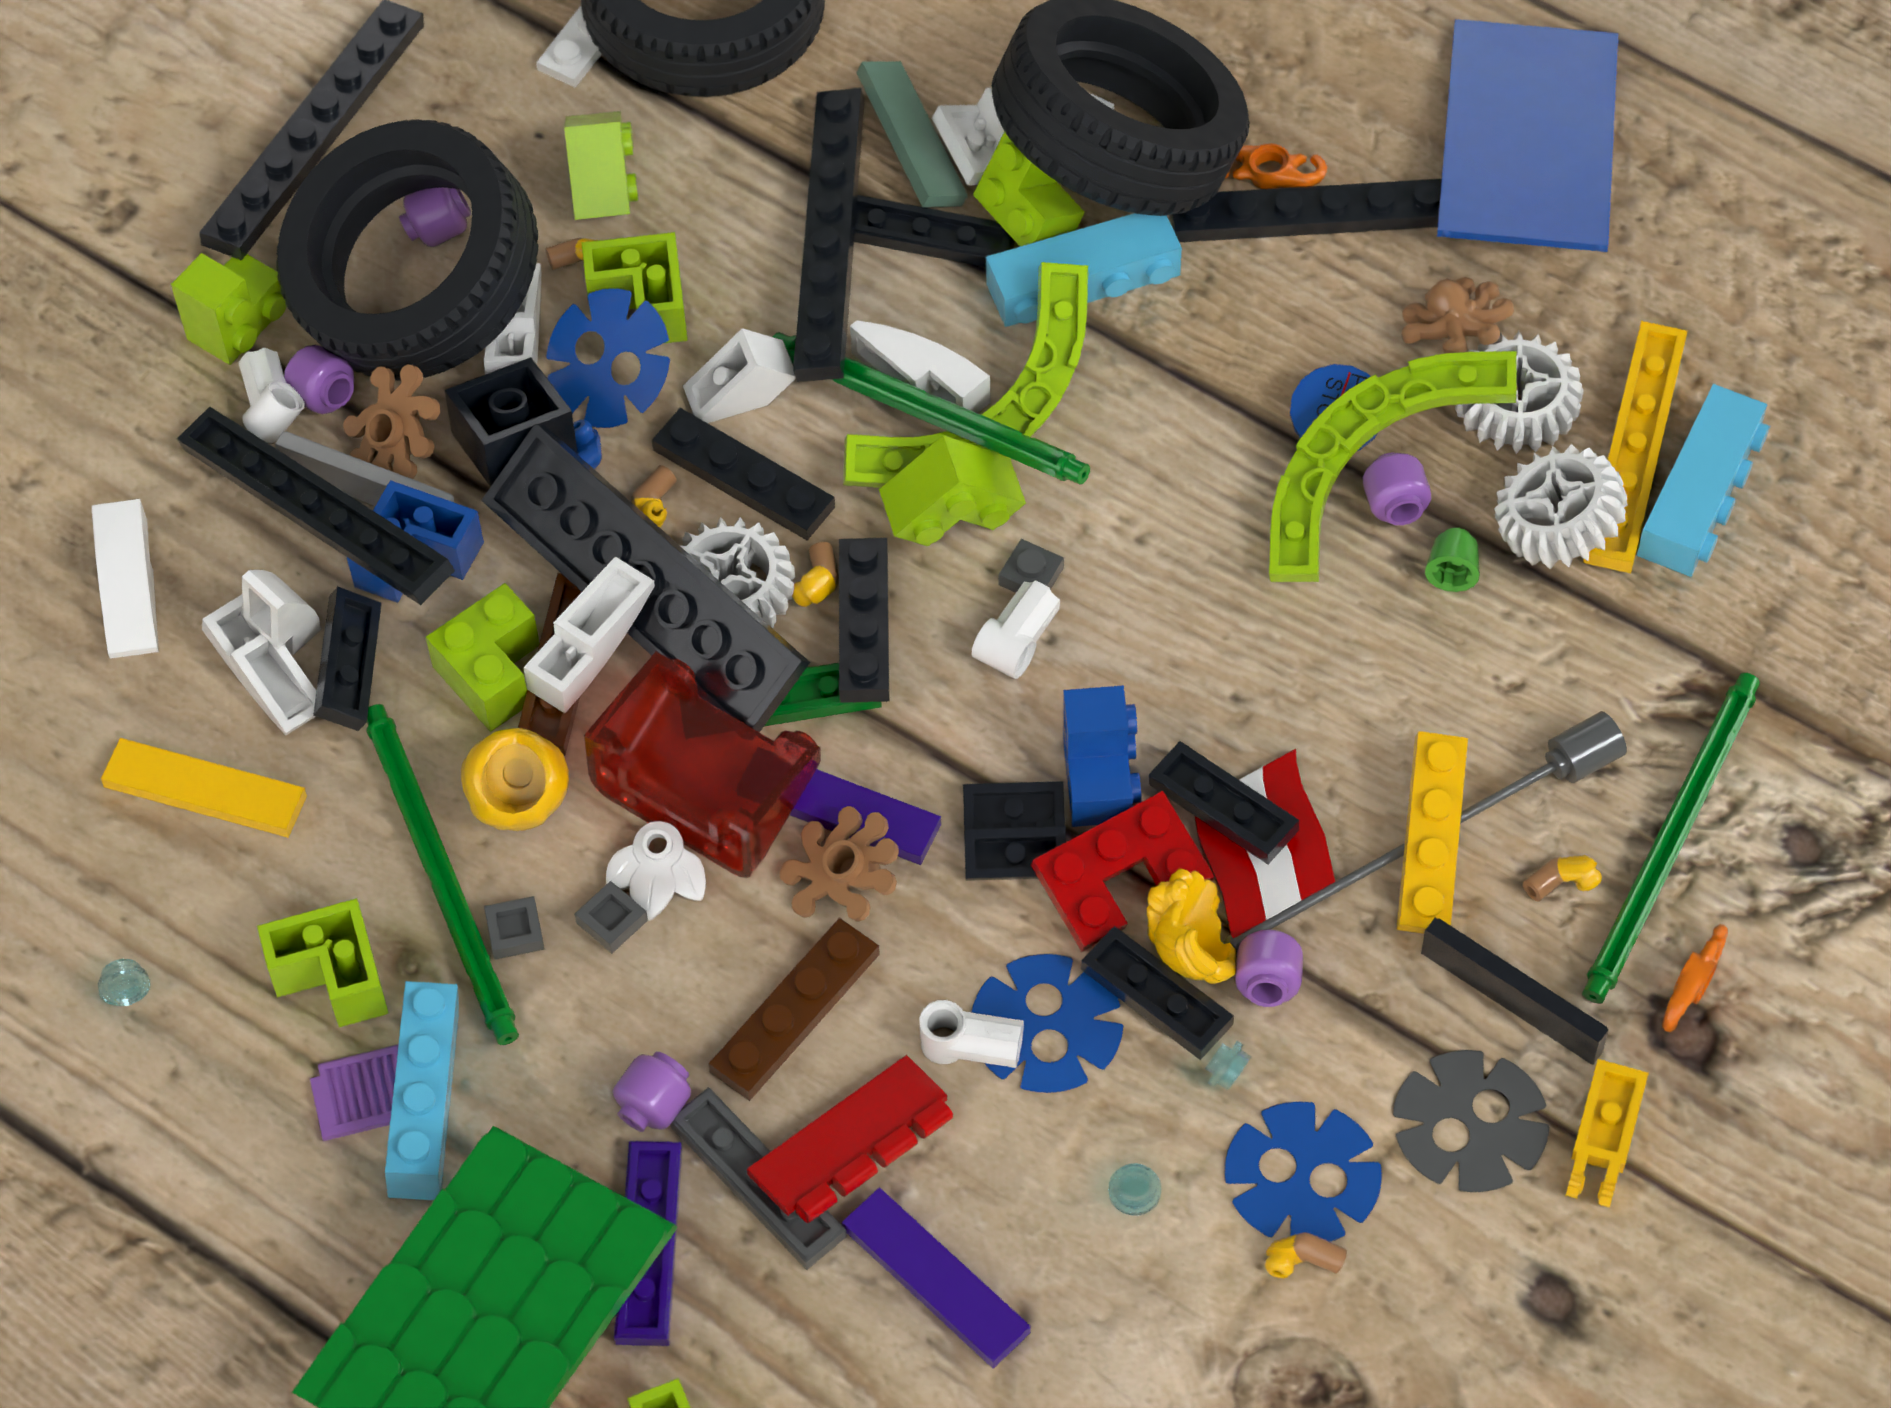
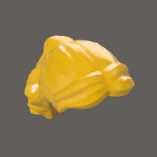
M1177 869L1171 875L1169 881L1160 882L1157 886L1151 887L1148 892V906L1146 908L1148 919L1147 935L1151 942L1155 944L1156 951L1163 962L1174 972L1192 980H1205L1210 984H1216L1231 978L1236 973V949L1231 943L1224 944L1221 942V921L1216 913L1220 898L1217 895L1216 884L1208 879H1204L1196 871L1190 873L1184 869Z

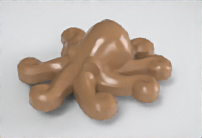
M1462 277L1456 281L1444 279L1436 283L1425 294L1427 308L1422 303H1412L1402 310L1403 319L1409 324L1402 329L1401 336L1403 341L1408 344L1415 343L1421 339L1436 340L1447 338L1448 340L1442 344L1444 354L1465 352L1467 350L1465 336L1478 337L1482 345H1489L1498 341L1501 335L1498 325L1494 323L1512 316L1514 307L1511 300L1501 298L1494 302L1492 309H1489L1490 301L1498 297L1500 293L1499 287L1495 282H1483L1475 288L1473 279L1468 277ZM1475 291V299L1471 300L1469 295Z
M409 364L402 367L400 371L402 383L394 390V373L391 369L380 366L372 371L370 377L371 384L379 387L377 403L367 407L358 417L348 416L344 420V432L349 437L360 438L363 436L360 448H355L351 451L350 456L413 479L417 474V466L410 460V455L413 454L414 457L427 458L432 455L435 448L434 442L424 435L419 415L428 421L437 419L440 414V404L431 397H412V394L423 381V373L418 367ZM377 450V451H378V454H377L376 458L374 459V453H375V451Z
M844 807L838 814L839 824L829 834L824 847H821L820 843L825 839L826 830L819 821H810L803 827L801 840L810 862L805 863L796 859H789L783 863L780 870V879L789 886L796 885L802 878L812 881L807 888L799 891L793 897L791 904L796 914L803 918L811 917L815 913V901L829 895L834 901L846 907L850 919L859 922L866 919L871 906L864 896L852 893L850 888L858 890L875 889L883 896L890 895L895 891L897 884L895 875L887 869H881L879 864H892L899 854L898 845L890 838H883L876 847L869 846L874 841L885 836L889 829L888 821L879 812L869 814L865 821V827L855 833L861 827L863 822L862 816L854 807Z

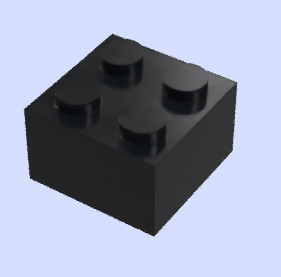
M532 357L444 390L451 433L490 487L535 423L545 425L578 454L572 411Z

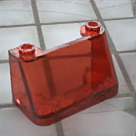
M657 651L584 734L588 775L594 787L603 796L647 823L663 821L673 825L680 832L685 846L730 873L742 878L751 877L763 862L821 762V747L808 734L802 731L792 732L785 730L776 737L775 741L771 740L698 697V688L693 670L679 659L671 660Z

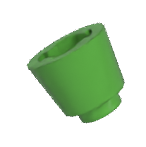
M1450 528L1439 534L1435 538L1426 565L1425 575L1427 580L1435 587L1444 591L1459 592L1474 587L1479 581L1480 575L1476 539L1462 528Z

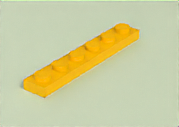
M1645 321L1640 323L1608 456V461H1610L1612 467H1614L1615 471L1619 472L1623 481L1622 486L1627 494L1626 501L1628 505L1624 507L1626 521L1617 524L1618 537L1605 538V551L1597 548L1589 551V560L1584 559L1583 561L1585 564L1626 573L1632 572L1687 337V330Z

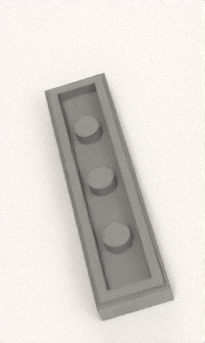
M283 431L275 443L276 449L349 496L376 506L390 480L454 502L453 495L290 432Z

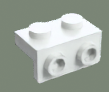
M986 88L977 105H939L932 116L935 126L967 185H978L1004 133V129L995 111L992 88Z

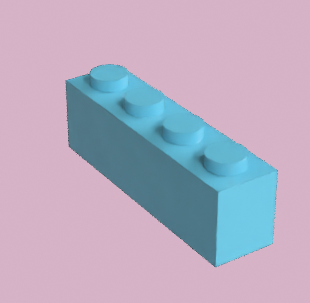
M1133 213L987 256L986 285L1005 327L1018 323H1031L1037 320L1038 267L1041 262L1088 265L1087 303L1106 297H1118L1129 290L1146 285L1162 284L1173 277L1180 276L1182 247L1167 215L1158 216Z
M1712 385L1642 530L1637 552L1638 557L1692 577L1699 560L1706 563L1709 561L1718 539V535L1712 532L1717 523L1726 525L1736 500L1730 497L1734 486L1743 489L1753 465L1752 461L1747 460L1751 450L1760 452L1767 438L1770 425L1763 423L1767 408L1766 403L1721 386Z
M405 981L385 1166L388 1198L434 1200L442 1190L459 1020L457 984Z

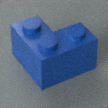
M391 480L373 509L374 512L446 557L455 569L450 576L461 580L466 576L484 543L477 510ZM347 557L355 588L397 603L399 602L403 593Z
M1124 685L1063 690V748L1072 827L1099 825L1133 807V803H1140L1142 801L1139 773H1130L1129 760L1136 759L1135 704L1126 705Z

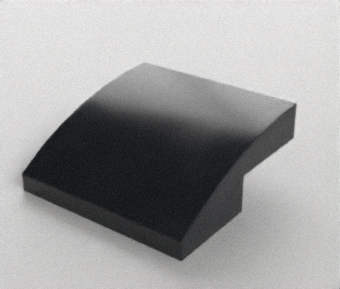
M1063 781L963 784L966 881L1038 879L1031 867L1033 859L1066 842Z

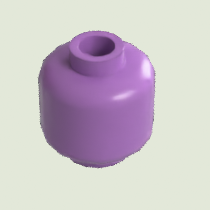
M430 188L406 195L403 199L406 213L400 215L399 219L412 241L420 238L425 245L436 247L463 233L467 228L466 218L471 216L472 213L461 190L454 188Z
M319 345L306 346L297 351L289 360L284 372L286 383L291 385L303 398L304 407L319 414L334 412L344 406L353 394L355 378L353 368L345 359Z
M1383 454L1366 469L1363 475V488L1371 512L1378 520L1393 525L1410 524L1421 517L1431 501V489L1423 465L1416 457L1409 454Z
M1260 930L1249 934L1240 942L1236 954L1235 981L1237 989L1245 998L1259 1006L1275 1007L1289 1001L1298 993L1302 984L1303 953L1301 946L1293 937L1276 930Z
M656 1051L653 1056L645 1054L637 1056L614 1086L613 1096L621 1107L617 1115L627 1125L640 1132H643L647 1126L658 1130L667 1128L690 1098L691 1089L686 1081L689 1073L680 1063L662 1052Z

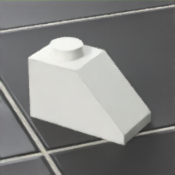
M742 328L683 385L694 416L706 423H711L769 405L796 377L783 340Z

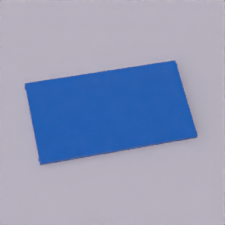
M1455 19L1437 237L1608 252L1618 33Z

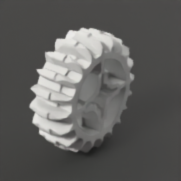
M1520 331L1514 336L1513 340H1507L1500 333V338L1494 344H1479L1477 351L1469 349L1468 352L1516 351L1517 403L1455 405L1457 417L1464 418L1466 431L1478 430L1477 437L1479 443L1491 438L1495 440L1494 445L1497 451L1505 443L1513 445L1512 447L1516 454L1522 449V445L1528 444L1536 453L1538 448L1541 447L1542 441L1553 446L1555 441L1558 440L1559 434L1567 435L1571 429L1572 421H1575L1579 416L1581 408L1579 402L1582 401L1583 396L1582 383H1579V368L1571 367L1570 353L1557 355L1558 348L1556 342L1547 346L1541 345L1539 334L1532 341L1523 340ZM1518 395H1522L1521 400H1518Z
M1571 444L1564 453H1560V451L1552 446L1550 454L1540 457L1534 453L1533 462L1529 465L1517 463L1518 475L1505 476L1504 486L1506 489L1496 492L1498 506L1494 509L1496 512L1495 518L1500 526L1498 530L1503 540L1507 541L1511 551L1516 553L1517 557L1524 556L1532 566L1542 560L1543 564L1551 569L1558 560H1561L1562 563L1570 567L1572 559L1578 556L1588 561L1589 551L1594 548L1605 551V538L1618 537L1617 524L1626 521L1624 507L1628 505L1626 501L1627 494L1622 486L1621 476L1618 471H1615L1610 461L1604 455L1597 457L1590 447L1580 453Z
M720 517L717 528L709 529L701 522L698 536L685 532L682 538L683 546L681 547L771 628H774L776 615H786L788 600L792 599L794 591L793 579L795 578L794 565H791L789 551L786 549V546H779V539L776 537L775 532L764 535V530L759 522L750 529H746L745 522H743L741 517L734 526H727ZM752 563L756 564L766 573V581L758 579L756 572L750 570Z

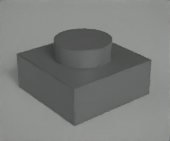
M1021 539L1000 571L998 585L1016 593L1024 581L1030 583L1036 580L1048 586L1051 590L1064 569V557Z
M612 881L607 883L574 914L576 923L611 954L648 921L647 911Z
M534 896L484 906L494 960L545 950Z

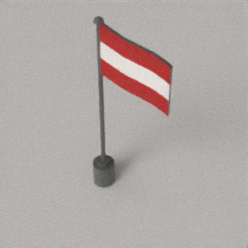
M1600 711L1551 738L1548 741L1549 752L1545 754L1546 765L1461 812L1460 824L1551 773L1558 779L1565 778L1570 783H1576L1626 755L1627 746L1619 727L1607 713ZM1296 749L1239 779L1299 820V831L1269 865L1195 816L1200 846L1223 897L1230 935L1225 938L1224 944L1231 943L1236 949V954L1240 942L1249 934L1260 930H1271L1404 855L1405 843L1335 881L1324 831L1301 782Z

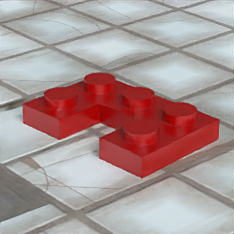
M1164 791L1033 859L1031 863L1032 869L1081 952L1097 944L1114 926L1119 930H1123L1128 924L1104 882L1142 862L1156 885L1160 882L1169 881L1171 875L1177 869H1184L1190 873L1196 871L1204 879L1210 881L1215 877Z

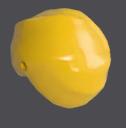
M510 728L493 732L472 747L462 763L461 782L472 814L479 821L498 830L523 831L544 824L546 819L562 804L568 790L569 769L563 753L551 741L524 728Z

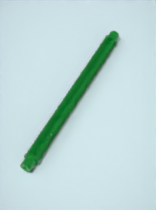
M781 332L775 333L773 338L783 340L790 360L794 364L796 335L790 337ZM845 357L844 378L831 379L842 386L1053 476L1058 480H1070L1082 485L1089 477V464L1077 460L1076 456L1070 452H1066L1036 438L1026 436L1018 430L941 397H935L920 388Z
M1745 672L1740 673L1735 685L1730 686L1727 690L1726 698L1593 966L1590 967L1587 973L1588 981L1582 992L1587 1000L1601 1004L1604 1002L1609 990L1615 988L1618 976L1750 708L1753 707L1756 701L1755 693L1760 685V681L1756 676Z
M372 705L368 709V727L366 732L369 738L372 739L383 769L389 778L390 786L424 870L428 874L437 902L466 973L470 977L473 990L485 1017L486 1027L493 1031L498 1045L510 1044L519 1037L514 1024L515 1013L510 1008L497 974L493 970L486 947L396 731L397 726L394 720L388 717L384 705Z

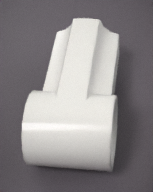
M263 347L258 351L246 352L239 361V367L250 402V407L242 418L249 432L267 443H275L282 432L286 431L303 410L304 400L291 385L286 383L278 353Z
M1036 580L1030 583L1024 581L998 619L990 618L983 625L975 639L972 657L1014 679H1018L1025 672L1033 658L1037 640L1060 609V599L1051 592L1048 586Z
M937 1000L929 1003L922 1010L920 1015L921 1049L930 1061L937 1064H950L958 1059L1016 1068L1022 1047L1024 1021L965 1012L956 1003L948 1000ZM938 1028H949L954 1031L952 1035L947 1037H938L932 1034Z

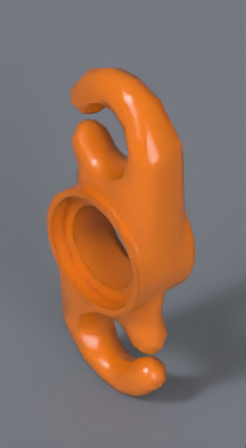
M1278 144L1243 145L1235 159L1243 165L1234 170L1232 175L1237 180L1250 179L1260 189L1309 187L1321 183L1326 176L1328 167L1325 160L1316 154L1310 158V162L1315 166L1316 170L1311 173H1302L1297 168L1306 163V155L1301 153L1289 154L1284 147ZM1267 161H1275L1282 165L1277 171L1269 173L1258 169L1260 164Z
M1717 925L1713 929V935L1706 942L1702 951L1699 954L1693 952L1683 967L1663 1018L1662 1028L1666 1032H1672L1677 1028L1678 1021L1684 1015L1688 1006L1691 1003L1697 1005L1708 988L1727 939L1728 928L1725 925Z

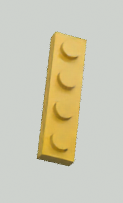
M1418 731L1415 736L1396 930L1424 934L1425 929L1435 917L1437 919L1440 918L1451 926L1468 738Z

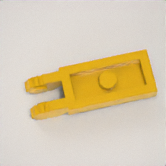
M1597 1059L1571 1157L1575 1162L1566 1196L1577 1199L1578 1194L1582 1193L1586 1178L1584 1175L1586 1164H1591L1607 1169L1605 1179L1601 1181L1597 1198L1599 1200L1598 1205L1610 1208L1619 1172L1623 1173L1649 1072Z

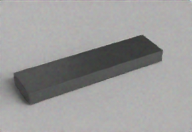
M709 1087L684 1106L670 1124V1127L806 1270L847 1237L846 1229L827 1210L810 1223L804 1222L796 1214V1210L787 1216L747 1175V1168L771 1151Z

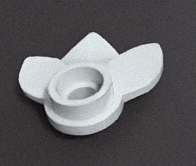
M654 821L644 825L637 832L632 845L617 851L613 855L606 870V884L612 881L620 889L629 888L630 897L647 911L648 921L653 920L665 909L673 898L674 892L689 900L701 901L706 890L705 869L701 860L695 854L684 849V842L680 832L673 825L663 821ZM655 838H663L667 841V846L661 853L649 851V844Z

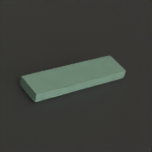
M901 61L861 62L856 73L922 207H962L968 195Z

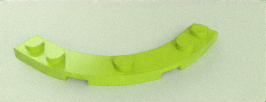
M1041 262L1038 267L1036 331L1027 362L1009 391L981 415L1032 437L1057 407L1077 367L1085 338L1088 265ZM949 431L918 437L847 434L844 441L843 485L881 488L943 435L987 450L990 449Z
M1516 351L1459 352L1417 358L1408 361V366L1391 371L1380 377H1377L1375 374L1367 378L1331 403L1313 421L1296 445V452L1290 460L1284 475H1281L1272 507L1270 527V582H1319L1321 523L1329 493L1349 459L1378 432L1396 421L1431 408L1458 404L1517 403Z

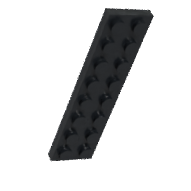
M534 424L481 500L581 592L614 557L619 558L654 580L655 587L627 634L744 740L754 741L810 664V661L545 425Z

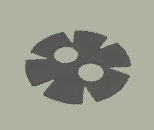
M1460 1050L1444 1053L1430 1059V1063L1441 1086L1436 1085L1416 1071H1413L1407 1077L1396 1097L1393 1115L1396 1118L1419 1121L1424 1124L1398 1132L1396 1138L1408 1161L1428 1179L1441 1184L1456 1162H1459V1190L1464 1192H1486L1503 1188L1513 1183L1502 1155H1505L1528 1171L1538 1162L1547 1144L1549 1125L1519 1119V1117L1544 1109L1547 1105L1535 1082L1514 1063L1501 1058L1484 1080L1483 1052ZM1492 1089L1504 1094L1510 1105L1508 1115L1502 1121L1496 1123H1488L1478 1118L1473 1110V1100L1478 1093ZM1454 1118L1463 1122L1470 1133L1468 1144L1462 1150L1456 1152H1448L1439 1148L1433 1140V1129L1439 1121Z

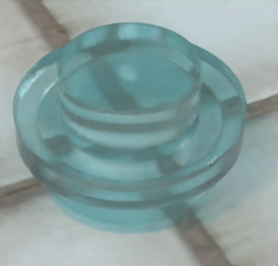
M119 959L107 964L103 968L98 981V991L101 999L114 1006L132 1005L143 999L150 990L148 973L138 962L131 959Z
M1237 1040L1231 1048L1224 1043L1220 1045L1205 1067L1206 1070L1213 1074L1208 1084L1212 1087L1219 1084L1227 1091L1230 1089L1251 1058L1249 1054L1242 1050L1244 1044Z
M1139 1163L1122 1166L1110 1178L1108 1186L1110 1201L1117 1210L1124 1214L1133 1216L1146 1214L1153 1210L1160 1200L1161 1182L1159 1177L1152 1169Z

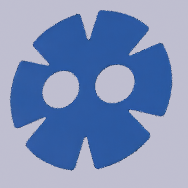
M601 289L589 293L588 301L592 321H589L576 304H572L557 322L549 340L546 358L568 362L570 365L549 374L547 379L571 409L572 414L589 396L584 420L589 421L592 427L611 428L626 424L628 418L624 395L627 396L640 413H644L659 395L668 374L669 357L646 353V351L669 340L666 326L656 309L648 301H644L627 320L632 296L631 291ZM593 331L603 338L604 352L596 363L584 364L576 356V342L582 334ZM623 352L635 354L640 361L639 376L633 383L628 385L618 384L611 374L613 360Z
M1038 954L1012 961L1006 967L1017 987V991L995 977H989L979 990L974 1001L971 1013L1024 1021L1022 1047L1019 1062L1016 1066L1017 1068L1023 1061H1026L1020 1085L1024 1090L1053 1093L1070 1090L1086 1084L1088 1078L1077 1055L1099 1069L1104 1070L1113 1060L1119 1048L1123 1034V1024L1093 1019L1095 1016L1119 1008L1121 1004L1118 997L1085 972L1071 985H1068L1073 963L1071 957L1055 954ZM1050 984L1060 991L1062 1005L1057 1012L1049 1016H1039L1030 1011L1026 1004V996L1028 991L1035 985ZM1056 1030L1065 1036L1068 1042V1050L1062 1059L1056 1062H1044L1034 1055L1031 1045L1033 1038L1039 1032ZM985 1063L1001 1079H1006L1016 1069Z
M1313 1102L1283 1103L1261 1112L1273 1137L1272 1139L1247 1123L1236 1133L1226 1155L1225 1182L1228 1184H1257L1256 1187L1234 1198L1232 1203L1239 1214L1252 1227L1269 1238L1275 1235L1286 1217L1291 1215V1236L1305 1232L1332 1242L1344 1237L1346 1234L1334 1210L1335 1207L1358 1223H1363L1373 1210L1381 1189V1164L1379 1162H1349L1353 1157L1372 1148L1373 1142L1365 1130L1346 1114L1334 1109L1320 1129L1315 1131V1104ZM1279 1148L1293 1155L1296 1161V1171L1289 1180L1272 1182L1262 1175L1259 1162L1262 1155L1268 1150ZM1326 1163L1334 1164L1345 1172L1347 1186L1340 1195L1330 1198L1323 1197L1312 1189L1310 1175L1317 1166Z

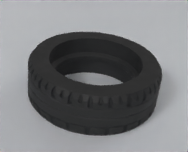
M581 0V8L587 32L591 36L592 42L598 47L599 52L607 58V61L618 68L619 71L643 85L659 91L691 97H714L735 94L762 85L796 63L812 44L815 35L818 34L820 23L824 16L825 0H762L744 12L713 20H689L669 16L652 9L640 0Z
M1049 0L1029 10L1023 16L1013 34L992 80V98L997 118L1009 139L1028 160L1049 177L1070 190L1095 202L1131 213L1158 216L1174 215L1187 212L1207 203L1218 192L1249 133L1250 122L1246 100L1238 82L1228 68L1201 42L1176 25L1146 10L1116 0ZM1077 82L1101 87L1126 98L1148 112L1164 128L1137 121L1115 111L1089 94Z
M413 119L380 125L359 133L333 149L310 171L294 194L285 214L277 245L276 267L281 294L286 301L287 308L300 326L322 347L345 359L353 368V371L362 372L365 376L371 377L372 371L382 366L392 370L395 381H401L400 371L402 367L409 364L418 367L423 373V378L440 374L480 353L506 328L518 311L532 282L537 263L536 257L539 246L537 241L539 236L536 227V216L533 213L531 201L519 181L495 154L471 133L457 126H451L448 123L435 120L422 121L421 119ZM430 188H454L463 191L471 201V229L464 252L449 276L430 294L402 309L380 314L358 313L353 310L346 302L345 272L351 251L370 221L396 200L417 191Z

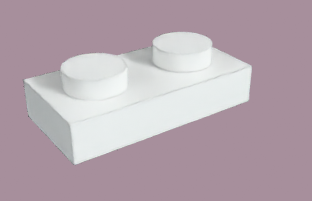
M581 6L536 62L538 71L575 88L601 56L598 47L594 45L591 36L587 32Z

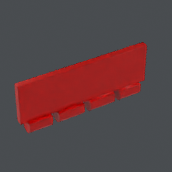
M905 1055L748 1167L747 1175L787 1216L796 1210V1214L804 1222L810 1223L838 1202L835 1192L829 1187L831 1184L841 1196L846 1197L878 1173L876 1164L870 1158L871 1155L881 1167L886 1168L918 1144L917 1137L913 1131L919 1137L925 1139L952 1120L953 1113L945 1103L948 1095L908 1055Z

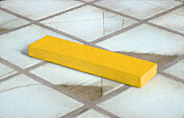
M124 738L119 739L101 777L104 788L289 838L307 798L305 787Z

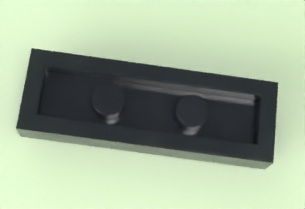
M338 586L329 596L313 716L359 731L367 722L381 602Z
M1181 741L1174 746L1149 774V785L1159 792L1164 791L1169 799L1267 865L1299 831V820Z
M1115 926L1081 960V970L1199 1060L1233 1026L1234 1015L1181 975L1174 972L1169 966Z

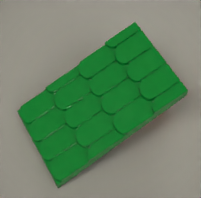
M493 1125L490 1131L479 1140L445 1190L442 1189L391 1262L382 1268L346 1321L339 1324L292 1393L318 1408H549L678 1227Z

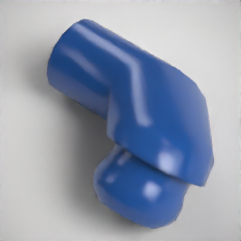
M577 420L574 422L578 455L595 469L602 459L601 437L596 429H592L589 421Z

